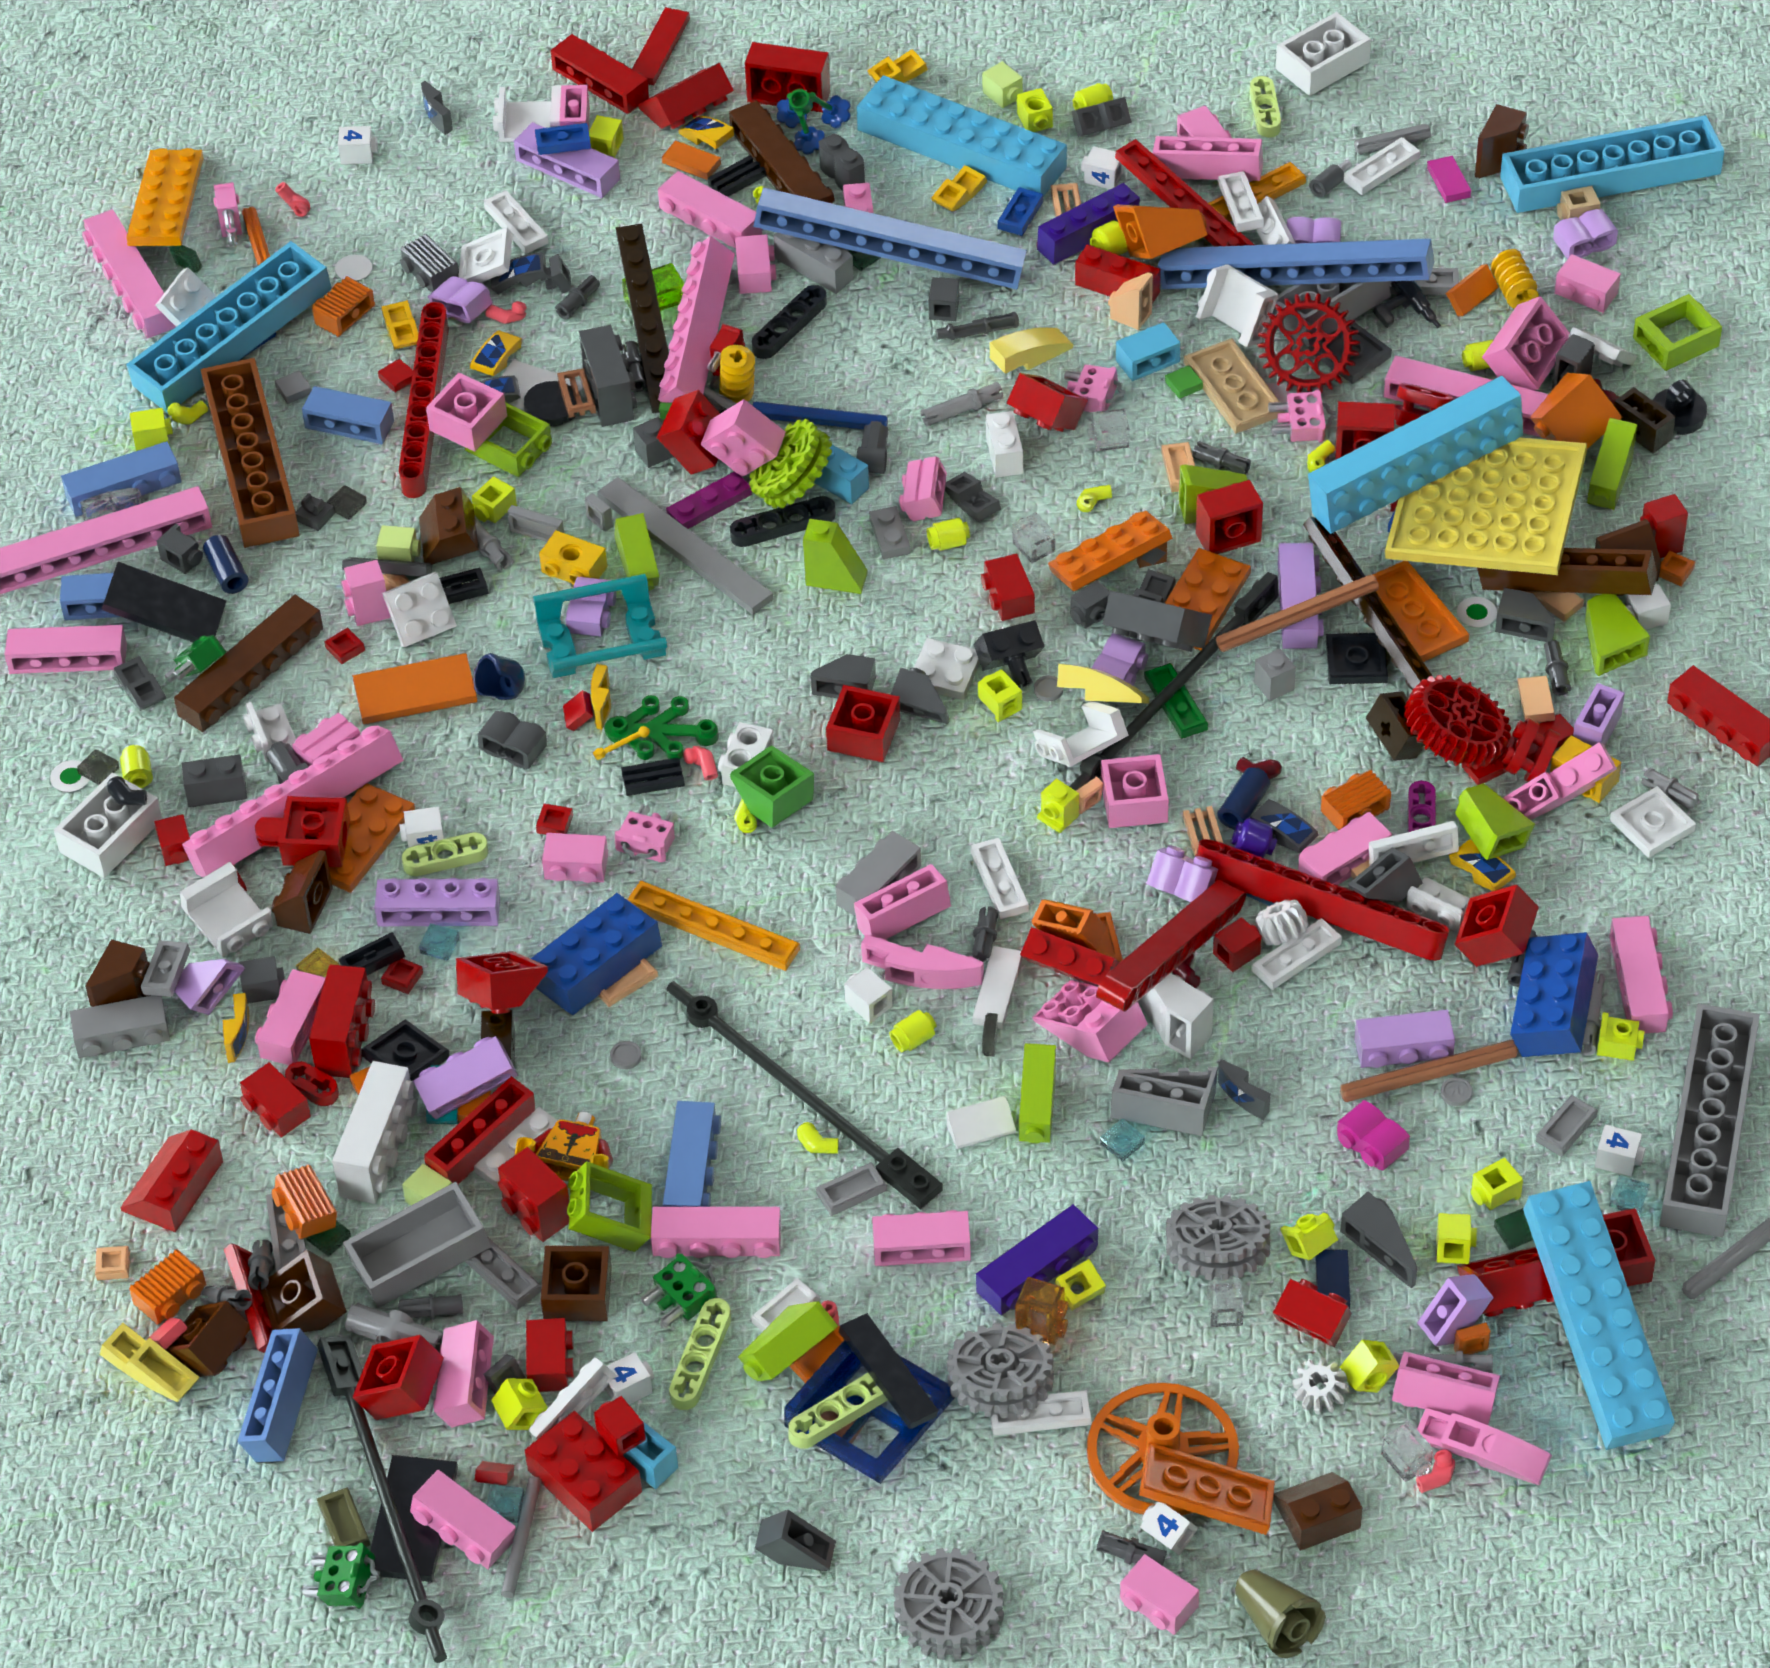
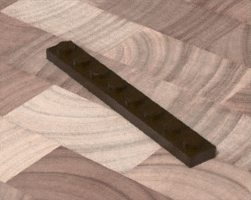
M635 224L616 227V237L652 413H659L660 401L658 398L661 389L659 385L664 376V364L668 359L669 352L643 225Z
M1309 517L1304 522L1303 526L1309 533L1310 541L1319 548L1323 554V560L1331 566L1336 573L1337 581L1342 586L1366 577L1336 532L1330 534L1314 517ZM1376 591L1351 601L1360 609L1364 615L1365 623L1374 630L1378 636L1379 644L1388 651L1392 657L1393 665L1402 672L1406 678L1405 682L1411 690L1423 679L1427 680L1429 676H1432Z

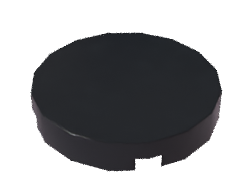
M546 381L536 384L528 390L524 397V411L549 423L550 426L562 425L563 421L567 419L570 421L577 414L574 413V417L569 418L558 381ZM566 384L572 405H576L572 388Z

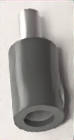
M1345 160L1339 166L1332 164L1310 181L1309 187L1312 193L1317 197L1329 194L1333 188L1344 180V173L1352 167L1351 162Z

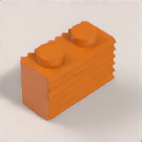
M346 276L341 282H337L327 295L317 299L313 304L312 310L315 324L339 337L375 306L373 290Z
M1368 770L1363 774L1356 773L1339 787L1332 786L1324 792L1321 799V812L1340 830L1348 825L1352 819L1361 817L1368 812L1375 817L1385 810L1388 811L1391 802V791L1383 784V781H1380L1379 777H1376L1372 770Z
M1046 899L1041 900L1032 919V924L1037 929L1094 951L1097 950L1106 931V925L1099 919V916H1096V913H1093V910Z
M307 1164L305 1167L301 1166L299 1169L296 1168L293 1171L290 1170L288 1173L284 1172L282 1175L278 1174L276 1176L275 1187L272 1189L274 1203L277 1207L282 1206L285 1211V1220L288 1228L291 1231L295 1230L299 1239L335 1228L337 1211L311 1165Z
M175 1249L173 1253H170L168 1257H165L163 1261L155 1265L154 1269H150L149 1273H145L144 1277H141L139 1281L131 1285L129 1290L133 1304L158 1325L165 1319L173 1318L178 1313L180 1306L186 1301L199 1297L202 1289L206 1286L203 1271L178 1249Z

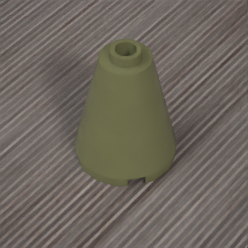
M1257 1569L1246 1571L1237 1579L1235 1587L1236 1596L1270 1650L1278 1657L1290 1658L1297 1656L1303 1652L1299 1647L1306 1641L1312 1644L1317 1639L1323 1628L1326 1615L1321 1609L1322 1605L1316 1599Z

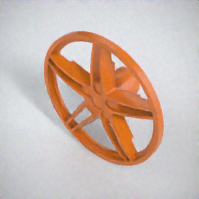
M1150 1383L1121 1392L1107 1402L1098 1412L1092 1422L1087 1438V1460L1092 1476L1098 1486L1120 1506L1144 1515L1152 1503L1137 1500L1124 1492L1141 1480L1143 1468L1131 1476L1130 1480L1119 1488L1116 1486L1141 1463L1144 1464L1145 1450L1149 1442L1193 1456L1229 1451L1226 1466L1237 1469L1238 1437L1227 1413L1207 1395L1179 1384ZM1152 1393H1164L1158 1412L1149 1418L1147 1426L1130 1418H1120L1111 1414L1120 1405L1135 1397ZM1171 1394H1177L1174 1415L1167 1413ZM1183 1396L1193 1399L1209 1409L1220 1421L1225 1432H1181L1180 1421ZM1104 1422H1107V1423H1109V1424H1111V1425L1117 1427V1429H1114L1113 1427H1111V1426L1105 1424ZM1100 1430L1138 1449L1134 1455L1119 1467L1120 1470L1110 1479L1107 1478L1102 1470L1097 1455V1440ZM1126 1432L1131 1433V1434L1136 1435V1436H1139V1438L1137 1439V1438H1135V1437H1133V1436L1127 1434ZM1228 1442V1444H1221V1445H1214V1446H1213V1444ZM1189 1445H1202V1446L1189 1447ZM1166 1504L1167 1506H1169L1170 1508H1172L1174 1511H1176L1177 1513H1179L1181 1516H1182V1515H1186V1514L1193 1513V1512H1190V1511H1187V1510H1184V1509L1177 1508V1507H1174V1506H1171V1505Z

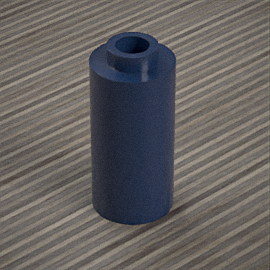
M224 535L210 537L203 545V552L222 590L228 594L242 591L247 586L249 578L231 542Z
M1259 768L1245 769L1217 812L1218 819L1223 825L1235 830L1238 822L1243 823L1244 820L1251 816L1271 784L1265 771Z

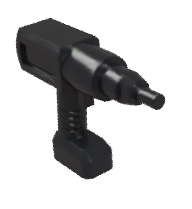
M1391 281V286L1398 295L1385 303L1377 305L1373 309V313L1386 328L1394 323V315L1391 311L1401 305L1404 309L1411 305L1419 315L1422 314L1437 329L1441 326L1436 320V314L1430 308L1431 304L1421 293L1422 289L1415 281Z

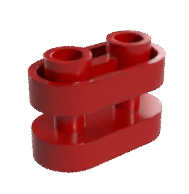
M1401 383L1398 386L1396 396L1404 401L1403 405H1395L1394 420H1396L1397 425L1403 426L1453 401V397L1440 391ZM1416 403L1431 408L1430 411H1426L1415 408L1414 404Z
M1527 718L1524 722L1520 720L1512 733L1515 741L1512 747H1507L1501 758V762L1505 763L1503 770L1513 775L1520 768L1527 771L1524 780L1527 782L1546 771L1560 739V734L1551 729H1548L1544 735L1538 733L1539 723L1530 718ZM1533 743L1537 745V749L1532 760H1530L1526 756Z

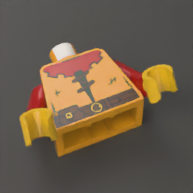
M579 1112L575 1122L564 1119L558 1120L553 1128H549L535 1139L528 1137L518 1138L514 1153L516 1155L528 1146L564 1181H568L570 1175L577 1171L586 1161L607 1169L613 1164L608 1142L602 1139L601 1129L593 1126L595 1117L588 1112Z

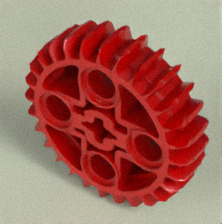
M1306 293L1305 300L1301 301L1300 296L1295 294V303H1291L1288 298H1285V308L1278 304L1275 305L1278 312L1277 315L1268 312L1267 315L1272 320L1271 323L1262 322V325L1267 328V333L1258 334V336L1265 338V342L1257 344V347L1265 348V353L1259 355V358L1268 359V362L1263 365V369L1270 367L1273 369L1269 378L1278 375L1280 377L1277 382L1278 386L1284 383V381L1288 383L1286 391H1290L1293 386H1297V393H1301L1303 388H1307V392H1313V388L1316 387L1322 394L1323 385L1326 384L1332 390L1333 380L1339 384L1343 383L1339 376L1341 373L1347 376L1350 375V372L1346 369L1347 365L1356 366V363L1350 358L1351 356L1359 355L1358 351L1353 350V346L1360 344V341L1353 340L1352 338L1353 335L1359 333V330L1350 329L1349 326L1355 320L1346 321L1345 317L1349 311L1346 310L1340 313L1338 311L1341 306L1340 302L1333 307L1330 306L1331 297H1328L1325 302H1321V294L1318 293L1315 300H1311L1310 293ZM1317 309L1326 314L1310 325L1298 310ZM1288 315H1294L1298 319L1299 324L1294 331H1289L1284 326V319ZM1327 318H1333L1338 323L1337 331L1333 334H1328L1323 329V322ZM1304 326L1308 330H1313L1314 328L1317 329L1315 333H1312L1310 331L1300 334L1296 341L1291 336L1301 332ZM1279 327L1290 344L1275 355L1274 338ZM1342 332L1344 350L1339 361L1327 345ZM1304 337L1307 339L1317 337L1316 342L1313 344L1314 351L1310 349L1301 351L1302 346L1305 344L1303 341ZM1325 338L1326 341L1321 344L1320 341ZM1296 343L1298 347L1293 350L1292 347ZM1321 347L1327 352L1317 356L1314 362L1310 358L1301 360L1303 355L1309 357L1318 354ZM1285 354H1290L1295 359V365L1291 370H1285L1280 365V359ZM1324 357H1328L1334 362V369L1330 373H1323L1319 368V363ZM1308 363L1320 378L1301 379L1292 374Z
M1437 675L1436 678L1429 676L1427 680L1423 679L1413 689L1404 707L1406 710L1404 713V717L1407 719L1406 725L1411 727L1410 733L1412 735L1418 736L1417 743L1423 742L1425 750L1430 749L1435 753L1434 757L1437 755L1443 757L1444 763L1448 760L1453 761L1454 766H1458L1461 763L1465 769H1468L1471 765L1474 769H1478L1480 766L1487 767L1489 764H1494L1506 749L1511 737L1510 731L1512 728L1508 724L1510 719L1504 716V709L1498 708L1499 702L1492 701L1490 693L1484 694L1481 692V687L1478 689L1473 687L1471 681L1468 683L1462 682L1461 677L1453 680L1451 675L1446 676V678L1442 675Z

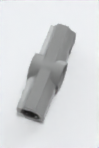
M356 1303L348 1311L345 1322L347 1331L373 1339L377 1344L422 1335L440 1353L443 1333L416 1324L409 1315L402 1311L391 1310L389 1313H385Z

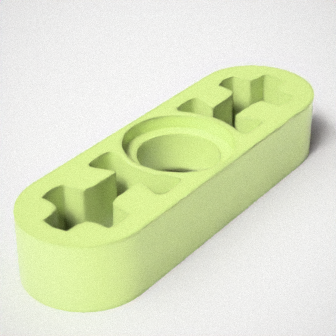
M1266 76L1255 77L1250 82V98L1257 132L1263 137H1275L1281 130V117L1272 79ZM1260 88L1265 91V94H1261ZM1267 104L1272 107L1269 109H1262L1259 106ZM1267 119H1270V125H1267Z
M473 832L410 847L402 854L403 869L410 876H422L480 862L488 855L487 840L484 835ZM476 845L478 849L472 850L470 846ZM458 848H461V854L458 853ZM444 850L453 852L452 856L446 859L439 858L437 855ZM429 855H432L431 861H429ZM418 859L419 863L414 864L412 860Z

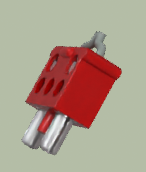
M722 324L719 333L710 345L711 361L707 369L714 376L710 383L712 389L717 390L720 386V355L722 350L730 345L746 347L742 329Z

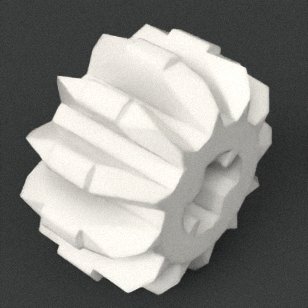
M1285 899L1282 902H1276L1271 906H1267L1265 910L1258 913L1255 919L1256 927L1266 945L1274 944L1278 946L1284 942L1288 943L1292 939H1297L1298 935L1304 934L1309 926L1307 914L1297 900L1290 901Z
M1323 1357L1319 1360L1318 1365H1314V1362L1308 1359V1369L1298 1367L1297 1373L1300 1378L1293 1379L1292 1381L1293 1387L1297 1389L1294 1393L1295 1399L1302 1401V1407L1306 1411L1314 1406V1411L1318 1415L1321 1414L1323 1407H1327L1328 1411L1333 1413V1403L1343 1405L1344 1398L1341 1394L1348 1393L1349 1391L1348 1385L1344 1383L1347 1379L1346 1373L1339 1371V1365L1335 1361L1327 1366V1361ZM1322 1382L1325 1388L1319 1390L1316 1385Z

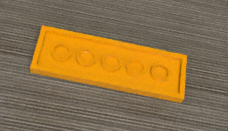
M165 148L150 150L126 236L128 246L182 245L204 159L202 150H193L191 148L182 150H167Z

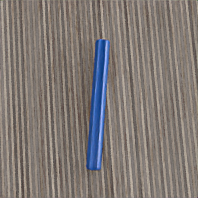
M758 401L753 402L752 405L770 420L788 422L801 420L803 422L804 419H808L815 425L862 430L871 421L881 422L886 427L888 425L886 415Z

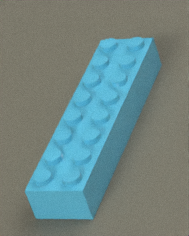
M884 75L857 105V130L958 169H962L966 165L985 175L987 180L1017 191L1018 187L1042 193L1044 197L1051 188V185L1057 181L1067 168V144Z
M1704 115L1503 153L1500 178L1516 212L1520 213L1557 206L1560 203L1562 191L1592 186L1599 198L1719 175L1722 170L1724 149L1707 116Z
M290 241L127 363L133 387L160 408L163 407L165 412H167L168 407L172 403H183L204 387L200 369L238 361L315 303L317 299L328 293L332 287L327 267Z
M1500 376L1308 474L1312 514L1331 534L1397 501L1399 498L1444 477L1452 471L1466 466L1470 462L1523 436L1521 394L1503 376Z
M1591 1181L1529 1196L1523 1211L1605 1449L1609 1450L1669 1434L1675 1420Z

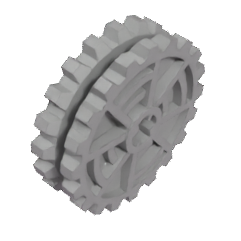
M1209 1195L1208 1199L1205 1200L1198 1197L1194 1198L1191 1204L1186 1202L1180 1204V1210L1174 1209L1171 1212V1218H1167L1166 1253L1170 1255V1262L1172 1264H1178V1270L1182 1272L1188 1270L1190 1271V1276L1198 1277L1203 1275L1205 1280H1212L1214 1277L1228 1280L1229 1276L1241 1278L1244 1277V1272L1246 1271L1250 1273L1257 1271V1265L1263 1266L1266 1263V1257L1270 1256V1220H1267V1214L1264 1211H1258L1256 1204L1248 1205L1245 1199L1232 1200L1231 1196L1224 1195L1223 1198Z
M993 1323L992 1328H986L984 1325L978 1326L977 1332L967 1331L964 1333L963 1340L956 1339L954 1341V1349H949L948 1386L950 1387L952 1397H958V1404L962 1407L969 1405L970 1412L976 1414L982 1411L986 1417L999 1414L1001 1418H1007L1009 1413L1013 1412L1016 1415H1022L1026 1408L1031 1410L1037 1408V1401H1045L1048 1398L1047 1391H1052L1054 1371L1053 1354L1051 1353L1050 1345L1043 1343V1337L1040 1334L1031 1335V1329L1027 1327L1021 1330L1016 1329V1324L1011 1323L1007 1327H1002L1000 1323Z
M941 1548L936 1549V1555L930 1556L926 1552L921 1554L920 1562L911 1561L907 1564L909 1572L900 1573L898 1582L901 1586H895L894 1613L896 1622L900 1623L899 1632L901 1636H909L908 1644L912 1648L919 1645L921 1647V1654L928 1656L931 1652L937 1653V1659L942 1660L945 1659L946 1655H952L956 1660L961 1659L964 1652L974 1655L977 1653V1646L983 1645L987 1647L991 1643L989 1635H997L1000 1630L997 1622L1003 1621L1004 1611L1002 1609L1004 1601L1002 1585L997 1584L999 1576L996 1571H988L990 1567L985 1559L978 1562L976 1561L975 1553L969 1552L967 1555H962L958 1548H953L951 1553H945L944 1549Z

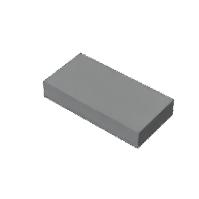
M511 505L507 511L511 532L545 542L550 539L555 530L564 533L562 519Z
M1571 1094L1536 1135V1142L1562 1157L1597 1117L1598 1110Z
M872 1162L816 1187V1194L831 1216L887 1191V1184Z

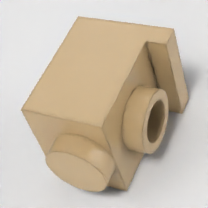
M1592 186L1562 191L1560 203L1557 204V214L1559 219L1579 218L1586 211L1600 209L1601 203Z

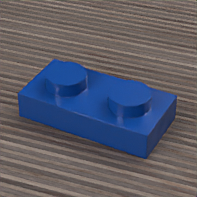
M587 123L535 129L538 155L591 149Z
M1018 187L998 220V229L1023 236L1043 203V194Z

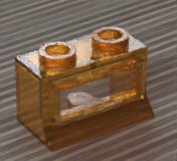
M1027 1277L1015 1305L1016 1329L1021 1330L1027 1327L1031 1329V1335L1040 1334L1043 1337V1343L1056 1345L1058 1337L1064 1338L1068 1327V1320L1064 1319L1069 1304L1065 1301V1287Z

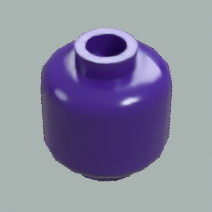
M1248 818L1243 823H1237L1230 844L1234 845V848L1264 858L1266 854L1272 855L1277 839L1273 838L1272 826Z

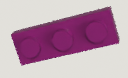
M732 472L667 507L666 512L689 529L751 496L752 488L738 473Z

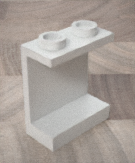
M561 85L552 86L551 101L507 102L505 87H500L499 98L494 99V109L498 115L493 116V129L498 131L499 141L514 142L532 122L546 128L560 126Z
M1228 264L1213 268L1209 273L1205 292L1198 302L1199 309L1196 317L1198 319L1210 316L1215 317L1240 332L1239 343L1249 347L1262 343L1263 338L1258 336V334L1267 330L1262 325V322L1269 323L1270 318L1267 314L1268 312L1273 313L1279 294Z
M1089 701L1082 705L1089 727L1067 739L1037 729L1033 731L1036 738V750L1043 758L1071 767L1129 736L1120 710Z
M231 862L180 891L182 909L222 957L230 952H237L245 943L255 937L265 935L273 927L271 910L268 907L261 910L238 883L237 869Z

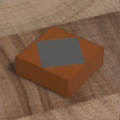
M1167 542L1137 557L1136 561L1139 568L1167 562Z

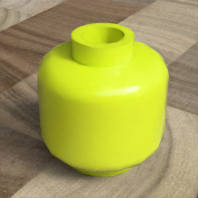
M1110 221L1093 230L1092 238H1090L1091 246L1118 255L1128 251L1125 236L1117 221Z

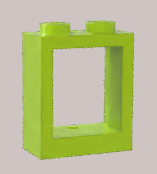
M1687 294L1635 318L1633 339L1667 371L1719 347L1722 326L1717 319L1713 318L1704 309L1700 302H1697L1690 294ZM1686 317L1699 330L1697 333L1672 343L1659 329Z
M506 403L507 417L475 452L466 447L465 451L519 477L526 469L532 467L534 461L543 452L550 448L552 444L550 424ZM503 426L530 438L516 454L489 441Z
M587 1161L570 1175L568 1180L570 1202L567 1207L569 1230L632 1252H636L651 1238L652 1184ZM590 1190L625 1202L624 1223L590 1212Z

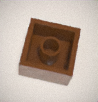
M545 1246L540 1299L543 1319L565 1318V1321H608L612 1273L609 1246Z

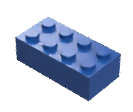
M614 894L531 958L548 966V973L537 985L536 989L573 1016L599 996L603 989H608L639 965L643 958H648L662 947L658 922L620 894Z
M1587 932L1531 937L1528 939L1510 1033L1522 1057L1579 1053L1582 1051L1598 961V953Z

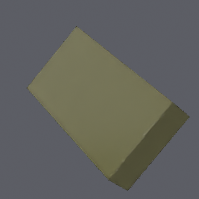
M348 1487L316 1498L334 1546H357L359 1543H363L366 1547L370 1546L369 1538Z

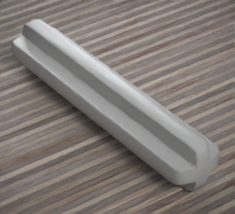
M1421 124L1356 139L1354 141L1355 151L1358 154L1381 150L1401 137L1409 143L1429 139L1431 137L1430 127L1427 124Z

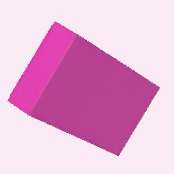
M1453 156L1427 161V169L1445 203L1471 198V189Z

